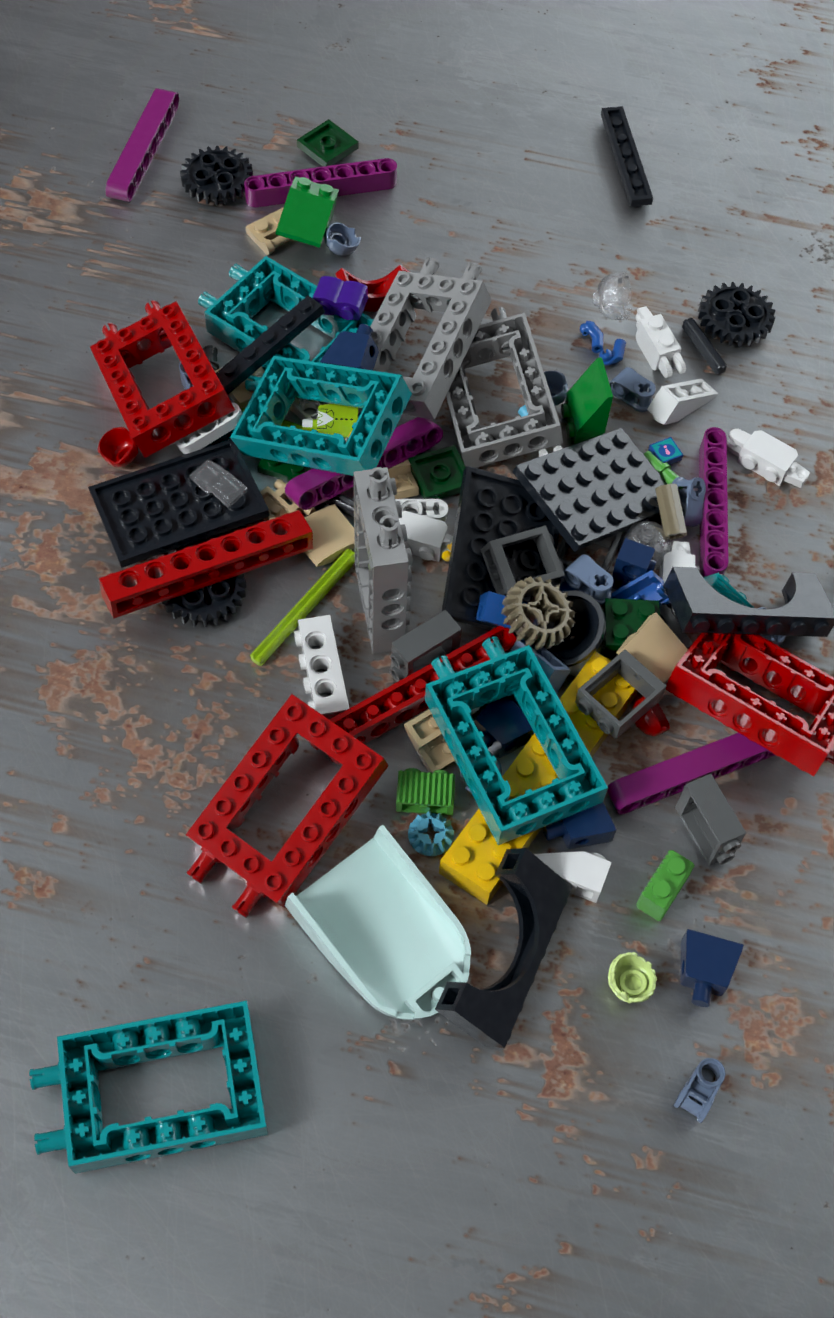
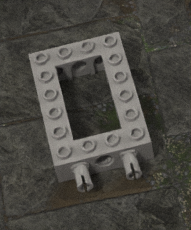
M430 257L426 258L419 273L398 271L370 326L373 329L371 337L379 348V354L373 371L387 373L392 361L396 359V353L402 341L404 342L406 339L405 335L411 323L416 319L417 315L414 308L424 309L431 313L432 311L445 312L413 378L402 376L412 393L402 414L435 420L492 301L484 282L477 280L482 268L475 262H473V265L472 262L467 264L461 278L435 275L440 263L432 257L431 260Z
M498 307L500 315H498L496 308L491 311L493 322L479 326L447 392L446 398L465 467L476 468L563 444L561 425L525 313L507 317L506 310L503 307ZM511 356L528 415L523 417L519 415L515 419L498 424L495 422L490 423L491 426L481 428L464 369Z
M376 467L370 470L354 472L355 569L373 654L391 652L392 642L408 633V625H410L408 611L411 609L409 600L411 586L409 581H412L410 566L413 565L411 549L405 548L404 542L407 541L405 524L400 525L399 518H402L400 501H395L394 495H397L395 478L389 477L387 467Z

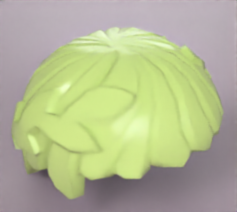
M627 952L618 955L612 961L608 973V983L613 993L620 1000L629 1004L640 1003L648 1000L654 994L657 976L655 975V970L652 969V963L646 962L644 958L638 956L635 952Z

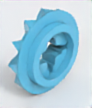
M428 811L426 814L417 815L413 822L410 823L408 839L411 846L418 853L425 856H437L446 852L452 845L454 830L450 820L443 817L441 813L435 814ZM429 824H431L434 831H439V833L435 834L433 843H431L428 834H423L427 832Z

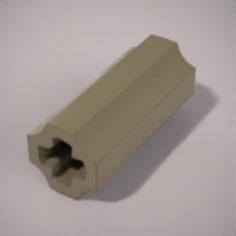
M670 483L655 488L665 540H674L687 536L677 484Z

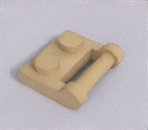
M283 208L246 226V233L267 255L273 253L277 247L292 240L275 234Z

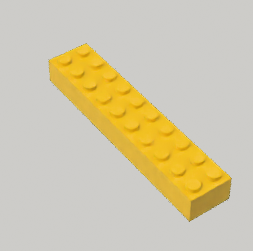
M596 651L560 698L564 709L591 757L594 756L608 734L599 728L593 718L579 710L575 700L578 689L611 662V660ZM618 674L592 697L619 720L638 691ZM534 733L502 778L504 781L507 780L510 785L509 800L524 795L526 790L531 789L534 791L551 784L552 780L558 778ZM478 809L440 860L439 874L485 905H488L503 884L495 874L506 849H528L542 828L498 845L480 809Z

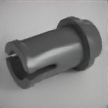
M212 345L203 347V351L214 371L218 370V349L216 347L213 348Z

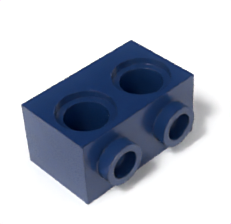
M625 538L612 573V588L618 590L651 570L654 571L657 563L653 559L655 548Z

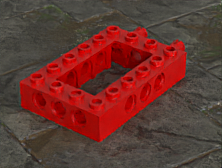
M152 300L153 308H151L149 303L145 305V311L149 316H145L119 331L114 323H108L109 331L106 325H104L102 333L105 339L99 340L90 346L126 426L145 458L235 410L177 301L161 309L159 302ZM173 346L193 386L149 409L129 368L137 364L140 365L148 358L158 353H163L165 349Z
M701 633L676 664L665 690L674 694L677 698L686 701L701 712L715 718L725 726L732 728L813 777L823 762L826 763L828 761L834 765V677L762 636L750 634ZM719 662L725 664L731 670L739 672L754 683L765 687L780 698L786 699L816 718L809 728L808 723L798 715L794 716L775 705L774 701H768L751 691V688L748 686L744 687L725 676V673L715 669Z
M291 694L186 833V836L202 847L200 850L203 851L186 873L202 884L204 878L216 862H222L244 878L248 886L231 907L245 918L248 917L262 896H268L285 908L287 897L291 893L295 894L388 768V763L384 757ZM298 733L314 749L322 750L337 765L341 766L342 764L343 766L275 858L270 861L229 829H236L245 821L243 817L255 801H260L263 797L261 793L273 777L277 778L280 774L278 771L290 754H295L299 747V739L296 736Z

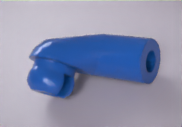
M586 321V323L581 324L580 332L583 333V336L590 335L592 338L591 350L594 353H600L603 350V332L593 321Z
M616 339L613 351L606 349V353L604 350L600 352L599 358L602 357L605 366H611L623 360L626 341Z

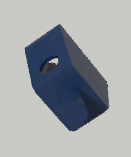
M360 324L356 333L340 332L322 357L320 363L374 370L379 348L371 337L373 329L366 324Z
M508 696L490 702L474 720L478 731H482L484 735L483 741L487 749L496 758H501L526 745L534 734L522 709Z
M603 802L542 827L548 841L562 836L568 849L611 842L617 830Z
M690 929L686 930L681 940L680 983L685 987L694 989L691 1000L694 1005L709 1007L712 994L722 996L725 993L744 944Z

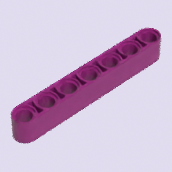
M159 88L154 90L107 180L105 191L108 198L131 202L177 112L179 106L178 92Z
M384 158L251 176L244 182L246 203L254 208L285 204L295 176L308 178L318 184L330 185L334 189L339 190L338 196L393 189L397 185V163L393 159Z
M416 417L396 427L377 467H387L390 469L408 460V458L414 457L437 445L443 437L442 428L430 419ZM313 468L291 479L286 484L285 494L299 508L308 510L354 487V476Z
M711 427L705 431L699 449V477L704 480L706 485L703 518L700 522V574L703 578L718 572L724 575L729 563L727 437L722 429Z
M736 733L621 777L608 785L607 793L618 814L622 815L683 791L687 783L706 775L712 774L713 778L716 779L775 756V754L749 740L744 735Z

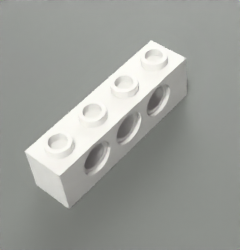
M330 615L298 620L299 630L294 631L296 647L302 646L303 654H298L301 670H306L307 677L303 678L305 694L311 693L312 701H309L308 705L326 718L331 719L349 709ZM313 646L321 647L320 649H312ZM318 669L326 670L323 673L316 672ZM330 693L332 695L328 697H323L320 694Z

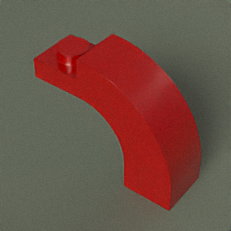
M399 265L385 277L371 281L359 279L343 268L335 274L338 279L343 281H356L368 287V299L363 311L377 312L398 271H410Z

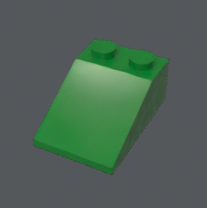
M295 176L275 234L320 248L326 229L334 214L339 190L327 184H318L308 178Z
M602 357L596 358L566 393L565 403L561 404L562 418L567 420V437L572 439L573 445L603 435L606 431L613 394Z

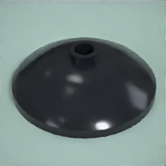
M571 590L561 593L568 592L566 600L573 602L570 609L576 612L572 618L575 623L570 629V634L559 645H554L547 649L567 667L575 666L588 659L600 646L606 630V618L600 604L592 596L584 592ZM549 622L547 629H553L554 622Z

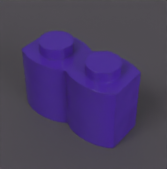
M322 276L313 299L323 306L325 310L323 315H338L345 320H360L368 299V287L356 281H343L336 277Z

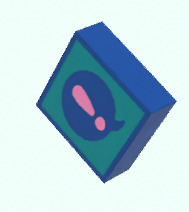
M672 437L649 445L648 451L652 452L663 463L671 465L681 461L683 458V453Z

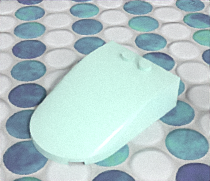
M384 825L378 828L370 841L297 896L291 893L287 897L286 908L317 948L373 1008L387 1016L402 1020H419L431 1017L439 1013L435 1008L446 983L467 982L471 947L462 924Z

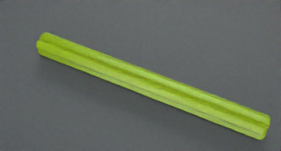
M347 549L251 653V660L258 666L263 665L297 628L298 620L305 619L355 563V554L351 549Z

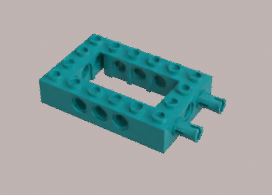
M265 256L249 271L237 263L234 264V267L232 266L229 270V277L237 282L219 299L204 291L199 296L198 304L207 309L204 312L207 332L241 352L268 329L266 325L262 326L251 318L269 301L290 311L306 296L313 298L317 286ZM362 313L360 320H345L338 315H321L311 325L334 339L326 347L323 346L320 349V353L311 361L320 363L322 357L340 332L356 333L360 324L371 326L374 319ZM288 343L274 355L310 361V354L307 350L299 349L291 343ZM271 359L262 366L267 368Z
M273 356L262 377L251 375L248 377L250 380L246 379V390L253 391L254 393L235 429L230 431L233 432L230 438L243 455L354 476L355 471L370 470L377 467L412 393L400 374ZM295 397L363 408L357 422H354L352 425L353 430L347 442L342 435L337 433L330 435L318 433L315 429L307 431L297 429L292 425L290 427L281 426Z
M493 636V643L490 638L482 643V647L485 649L490 660L455 673L447 656H441L443 662L440 661L439 657L434 659L431 665L439 679L426 684L425 702L497 844L501 845L604 802L608 786L530 645L505 653L499 638ZM514 694L558 778L552 780V783L534 791L531 789L526 790L524 795L509 800L510 785L507 780L504 781L496 766L497 760L495 756H491L483 741L484 735L482 731H478L471 718V710Z
M247 1000L57 1036L58 1065L30 1069L29 1076H32V1079H30L32 1090L61 1084L64 1112V1129L40 1134L36 1133L34 1135V1141H37V1144H35L36 1153L41 1155L42 1153L66 1149L68 1167L75 1174L268 1135ZM223 1047L222 1054L228 1078L226 1083L232 1109H229L222 1103L210 1104V1108L186 1113L184 1110H179L176 1115L152 1119L149 1116L144 1117L145 1121L121 1126L119 1123H114L104 1128L98 1071Z

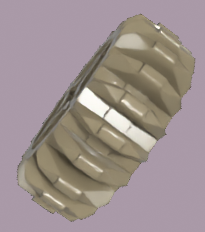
M530 576L524 581L520 580L514 587L508 590L506 597L503 599L502 604L505 607L502 609L501 614L507 616L503 624L511 626L509 634L515 632L518 635L517 641L525 640L526 646L534 644L536 650L541 649L543 646L547 650L554 645H559L570 634V629L575 623L572 618L576 612L570 609L573 602L566 600L568 592L561 593L559 591L560 585L552 586L551 579L543 582L541 576L535 579ZM530 597V602L522 604L523 598ZM549 622H554L553 629H547Z

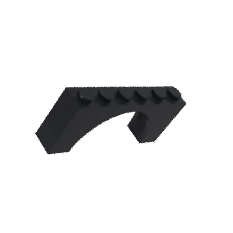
M672 567L663 585L682 632L828 637L834 627V608L815 573L792 572L782 589L785 605L775 609L751 608L726 598L706 582L698 568Z
M527 848L506 849L495 874L509 890L515 903L519 920L518 946L510 967L497 982L483 989L475 988L467 982H447L435 1008L437 1012L482 1045L488 1047H506L572 889L568 882Z

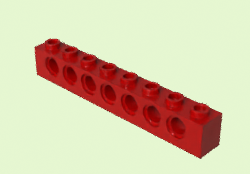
M300 510L286 513L280 517L260 522L245 529L236 530L233 533L210 539L201 544L160 556L157 559L136 564L133 567L116 573H110L99 578L101 594L114 619L313 549V531Z
M498 626L445 656L448 657L454 672L457 673L490 660L485 649L482 647V643L486 639L490 638L493 643L492 637L497 636L505 653H509L517 638L513 633L509 634L508 628ZM429 664L329 720L363 744H366L429 709L425 702L426 684L439 678L432 665Z

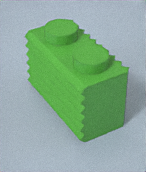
M416 768L398 771L396 812L426 814L430 811L435 814L453 815L455 774H449L445 770H435L433 773H426Z
M669 850L641 893L636 904L637 908L657 921H661L695 866L694 863L674 850Z

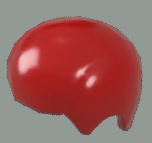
M116 427L107 431L100 439L98 452L109 465L121 468L134 461L139 453V448L125 427Z
M643 696L640 699H638L635 702L633 709L637 707L646 698ZM659 703L654 705L635 722L637 728L650 736L661 735L670 729V724Z

